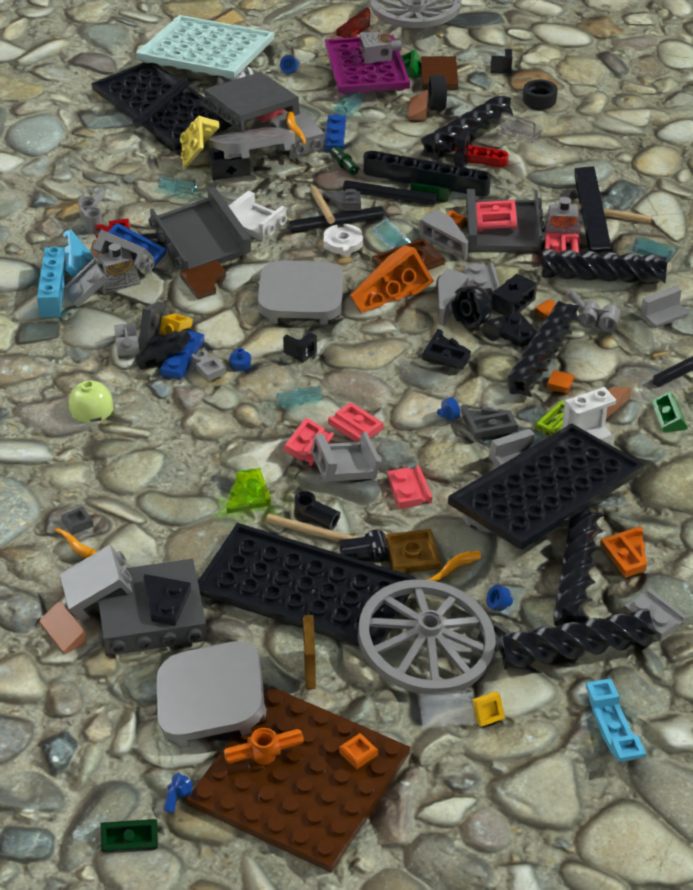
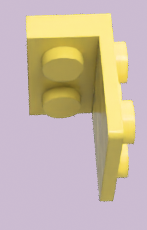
M198 116L191 122L187 130L181 134V159L183 160L184 167H187L203 150V145L208 141V138L219 128V121Z

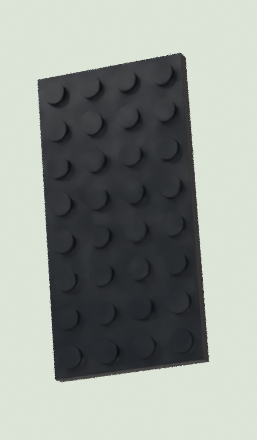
M143 62L91 84L92 90L134 119L177 83L179 79L156 63ZM188 86L148 120L143 127L176 151L182 149V143L180 142L181 134L187 130L191 122L198 116L219 121V128L215 133L226 130L232 125L206 107L203 100L204 97Z
M571 423L449 495L448 504L522 550L643 473L645 464Z
M236 523L198 580L200 596L303 628L304 615H313L314 632L359 646L358 625L360 615L368 600L376 592L388 585L405 580H416V577ZM410 594L398 596L394 599L404 605ZM384 603L377 609L372 618L397 619L400 613ZM369 627L373 645L384 642L391 628Z

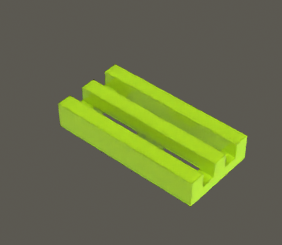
M559 401L535 424V430L538 432L542 430V434L547 435L549 433L550 436L561 430L564 411L560 414L558 413L565 408V403ZM554 418V420L549 425H546L551 419Z

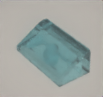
M361 92L344 95L331 112L352 117L366 99Z
M387 217L372 230L390 249L411 243Z
M642 236L635 237L632 252L644 256L654 254L661 258L667 256L668 263L678 251L677 247Z

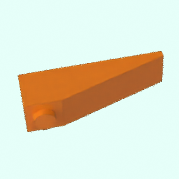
M403 245L388 256L353 291L350 297L359 312L362 313L383 306L385 303L418 294L433 283L434 280L414 247Z

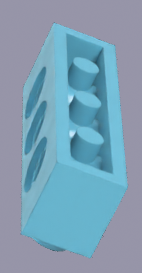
M53 246L45 247L37 295L40 318L61 317L64 286L67 276L64 247Z

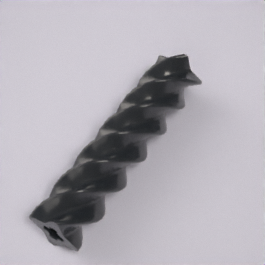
M496 95L483 104L476 106L471 111L462 114L459 118L451 120L445 126L439 127L433 133L422 137L424 157L432 156L439 160L442 150L452 152L456 136H460L462 129L470 130L469 136L477 137L480 128L490 130L492 121L502 123L504 114L513 116L514 114L510 107L511 98Z
M543 249L541 277L552 278L558 275L563 279H573L578 276L583 280H594L599 277L607 282L621 279L627 283H633L638 280L647 284H654L660 280L666 283L668 262L667 256L661 258L654 254L641 257L634 253L620 256L614 252H606L600 255L593 251H585L579 254L573 250L557 252L553 249Z
M560 301L555 304L551 313L546 317L543 325L538 329L535 337L530 341L527 349L522 353L519 361L508 375L509 392L511 394L522 393L532 397L530 386L540 385L538 374L549 371L546 363L547 360L557 359L555 348L564 347L563 336L573 334L570 325L575 322L580 323V319L577 316L578 304H565Z
M586 508L570 519L562 562L563 568L560 573V585L556 597L557 603L553 614L555 626L567 622L581 623L590 619L583 608L587 603L593 601L586 589L595 584V580L591 578L589 571L598 566V563L593 560L592 554L601 548L596 544L594 538L598 534L603 533V530L597 524V521L604 516L602 512H592Z
M642 609L631 614H614L605 619L591 618L581 623L567 622L557 627H540L532 632L517 631L508 636L501 635L498 649L502 656L504 670L511 664L520 668H527L536 659L549 664L555 662L560 655L569 659L579 658L585 650L595 655L604 653L609 646L620 651L626 650L634 641L640 645L649 646L652 644L653 636L657 635V631L652 623L649 609Z

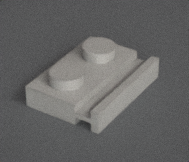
M93 259L64 288L67 290L72 303L79 308L108 281V278L102 268L99 267V263Z
M484 263L464 265V274L469 275V286H479L485 289L489 295L500 287L493 263H490L488 266H485Z
M647 589L644 595L640 594L624 605L623 612L625 614L649 609L652 623L657 631V635L654 636L660 641L678 629L680 624L683 625L686 622V616L651 589Z

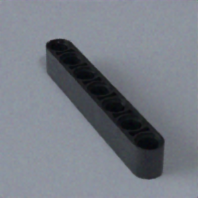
M367 151L363 155V172L368 176L410 184L421 183L452 188L453 192L467 194V189H475V196L481 197L490 194L491 174L487 171L379 151Z
M595 167L575 168V183L579 204H581V214L588 249L600 255L611 252L610 237Z

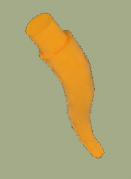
M288 112L286 117L288 128L294 131L302 140V144L305 145V136L296 125L294 113Z
M59 528L55 529L57 533L67 539L71 549L78 556L86 559L96 553L93 548L81 544L70 533Z
M479 550L466 551L455 555L439 573L426 580H441L455 568L470 564L472 561L481 560Z

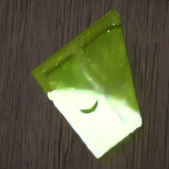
M260 467L238 471L235 477V484L230 491L229 502L226 503L227 514L270 506L271 497Z

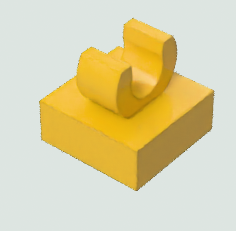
M494 691L472 699L476 721L481 727L505 719L501 696L498 692Z

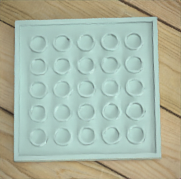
M179 15L136 52V59L142 60L144 63H157L160 66H173L176 69H188L195 73L204 72L211 76L219 75L224 76L226 79H233L274 40V32Z

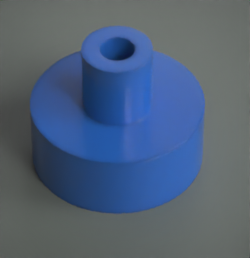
M290 55L284 56L280 61L281 70L287 74L295 73L299 67L298 60Z
M237 348L235 352L231 353L229 359L232 369L243 371L250 368V353L244 351L243 348Z
M453 397L442 400L441 408L437 409L438 416L440 418L445 416L448 421L458 419L460 417V408L457 401Z
M497 584L490 588L486 601L489 608L503 611L507 606L512 605L513 598L507 587Z

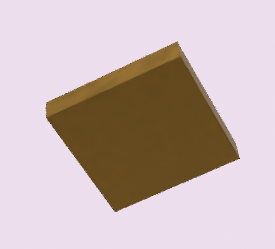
M431 529L385 534L392 570L401 573L441 569V559Z
M304 615L305 687L307 689H316L313 615Z

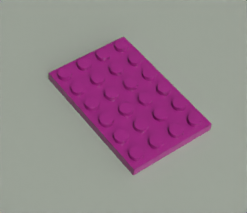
M389 35L391 41L395 40L394 35ZM360 37L325 39V48L339 94L348 95L355 92L368 93L369 91L386 92L387 90L403 91L410 89V80L399 51H392L391 60L365 64L360 51Z

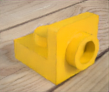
M176 313L163 316L159 334H170L173 331L181 332L183 329L192 327L193 319Z

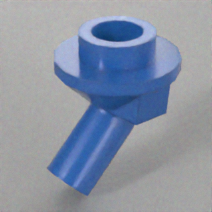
M179 773L172 776L171 783L167 786L169 791L163 811L174 813L178 796L187 798L192 795L193 785L187 776Z

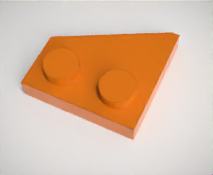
M641 526L603 538L600 541V547L624 578L646 571L647 560L645 543L642 536L643 528Z

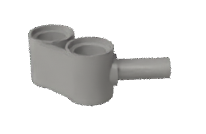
M99 191L94 197H83L78 201L80 220L89 233H99L100 231H97L95 226L98 224L103 225L102 211L100 208H97L99 202L105 197L103 191Z
M572 289L566 293V296L574 304L579 305L577 310L579 312L578 318L580 319L579 325L584 328L598 329L605 332L616 330L621 311L617 306L606 305L601 309L594 301L583 302Z
M136 323L114 325L118 357L139 355Z

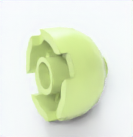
M84 381L79 383L72 389L69 395V411L72 417L79 422L91 423V419L101 417V420H104L113 411L111 392L100 382Z

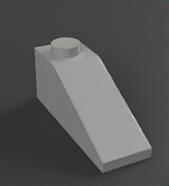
M435 209L420 219V236L464 260L468 258V240L450 216Z
M447 268L442 275L438 276L436 287H438L439 325L443 326L453 313L451 304L452 301H455V291L460 287L469 286L468 274Z

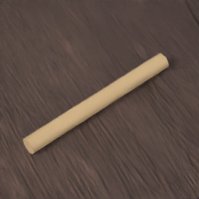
M311 186L310 192L327 222L330 224L334 223L335 218L318 188Z
M574 203V205L578 206L579 212H581V204ZM603 208L606 217L647 224L651 223L652 216Z
M268 514L266 518V523L336 542L342 539L358 538L273 514Z

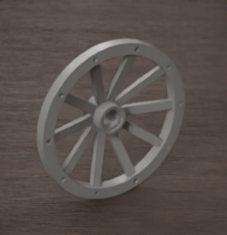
M370 0V8L376 17L386 23L407 28H426L444 24L455 18L461 10L462 0H453L454 2L441 5L435 4L442 0H430L426 3V0H398L400 3L391 0ZM378 2L394 8H381ZM449 9L444 13L434 12L437 10Z
M405 580L382 588L364 606L358 625L359 646L364 658L373 670L393 685L420 694H450L473 685L489 668L495 651L494 628L484 609L463 591L432 580ZM415 594L420 614L394 598ZM424 594L439 596L446 600L437 611L429 610ZM385 603L411 620L372 618V616ZM454 603L471 616L443 620V616ZM478 625L484 635L483 644L447 628ZM369 627L410 630L374 646L370 637ZM446 638L482 653L480 660L470 669ZM410 639H416L398 669L389 665L379 655ZM436 643L448 655L462 675L450 679H439ZM422 645L427 646L431 680L405 674Z

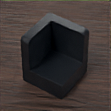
M505 49V56H491L490 73H512V49Z
M309 332L299 340L286 334L283 337L284 353L304 363L317 352V335Z

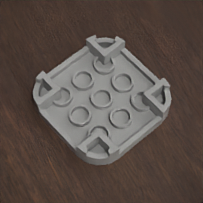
M278 127L245 130L243 133L239 131L208 138L209 150L218 149L224 151L225 159L235 157L249 158L250 149L277 145V148L283 151L296 147L295 132Z
M280 260L268 263L263 267L260 276L258 293L259 315L269 318L270 323L278 324V318L320 319V325H328V320L335 317L340 318L342 313L343 271L338 265L323 261Z
M243 641L228 642L181 652L163 662L157 674V715L165 739L178 743L179 747L182 748L190 747V740L236 730H240L242 736L252 733L251 728L261 718L266 717L267 711L263 694V666L255 647Z

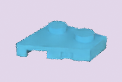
M69 229L63 233L64 237L68 239V246L64 247L66 257L65 270L74 278L94 257L91 251Z

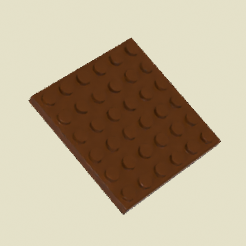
M271 686L264 695V704L267 709L266 717L261 718L251 728L252 733L259 728L271 729L276 732V735L299 729L303 734L304 742L281 749V754L277 755L275 760L269 764H258L253 762L252 758L229 764L225 760L224 750L247 743V738L252 736V733L242 736L240 730H237L194 787L192 795L186 798L187 805L332 873L409 756L410 746ZM361 733L378 749V756L356 769L339 753V747Z

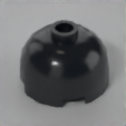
M464 286L455 291V301H452L451 304L452 312L456 321H461L465 325L464 328L478 327L490 318L493 309L492 300L485 289L479 286Z

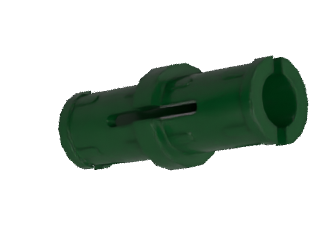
M338 146L331 150L330 155L335 158L341 168H345L353 176L359 172L360 167L352 160L348 153H344Z

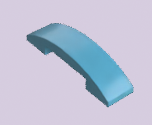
M612 679L587 682V694L595 720L612 755L619 762L645 758L646 752L638 735H633L620 708V696Z

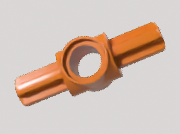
M259 728L252 733L251 737L247 738V743L226 748L224 750L225 760L231 764L252 758L253 762L258 764H269L275 760L277 755L281 754V749L302 744L304 742L301 730L295 729L276 735V732L271 729Z

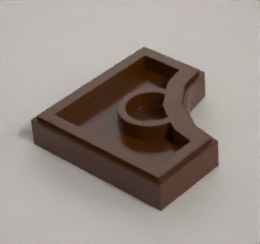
M217 260L180 272V278L197 299L216 294L215 284L220 279L226 277L225 269Z

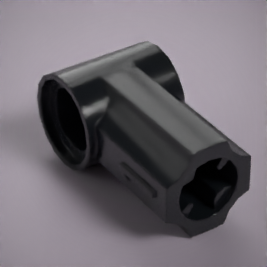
M301 491L295 495L294 517L297 521L302 523L312 521L329 530H333L337 526L341 512L316 501L315 495L309 491Z
M371 530L365 537L339 540L340 554L355 559L369 557L371 561L381 562L387 559L390 554L385 533L381 530Z

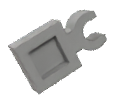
M201 350V357L196 356L194 353L192 354V363L196 365V370L207 382L226 374V367L215 356L209 358L206 350Z

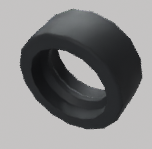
M430 75L428 100L430 110L446 109L447 84L444 75Z
M541 79L527 82L523 88L524 104L534 109L553 107L557 101V86L550 81Z

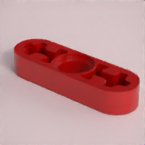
M469 145L468 163L494 167H505L508 165V152Z

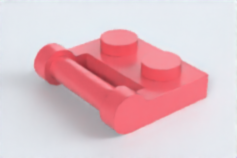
M515 200L476 202L477 232H483L485 229L502 228L517 230Z
M545 232V249L561 252L566 250V243H570L571 250L579 253V245L581 244V236L579 234Z

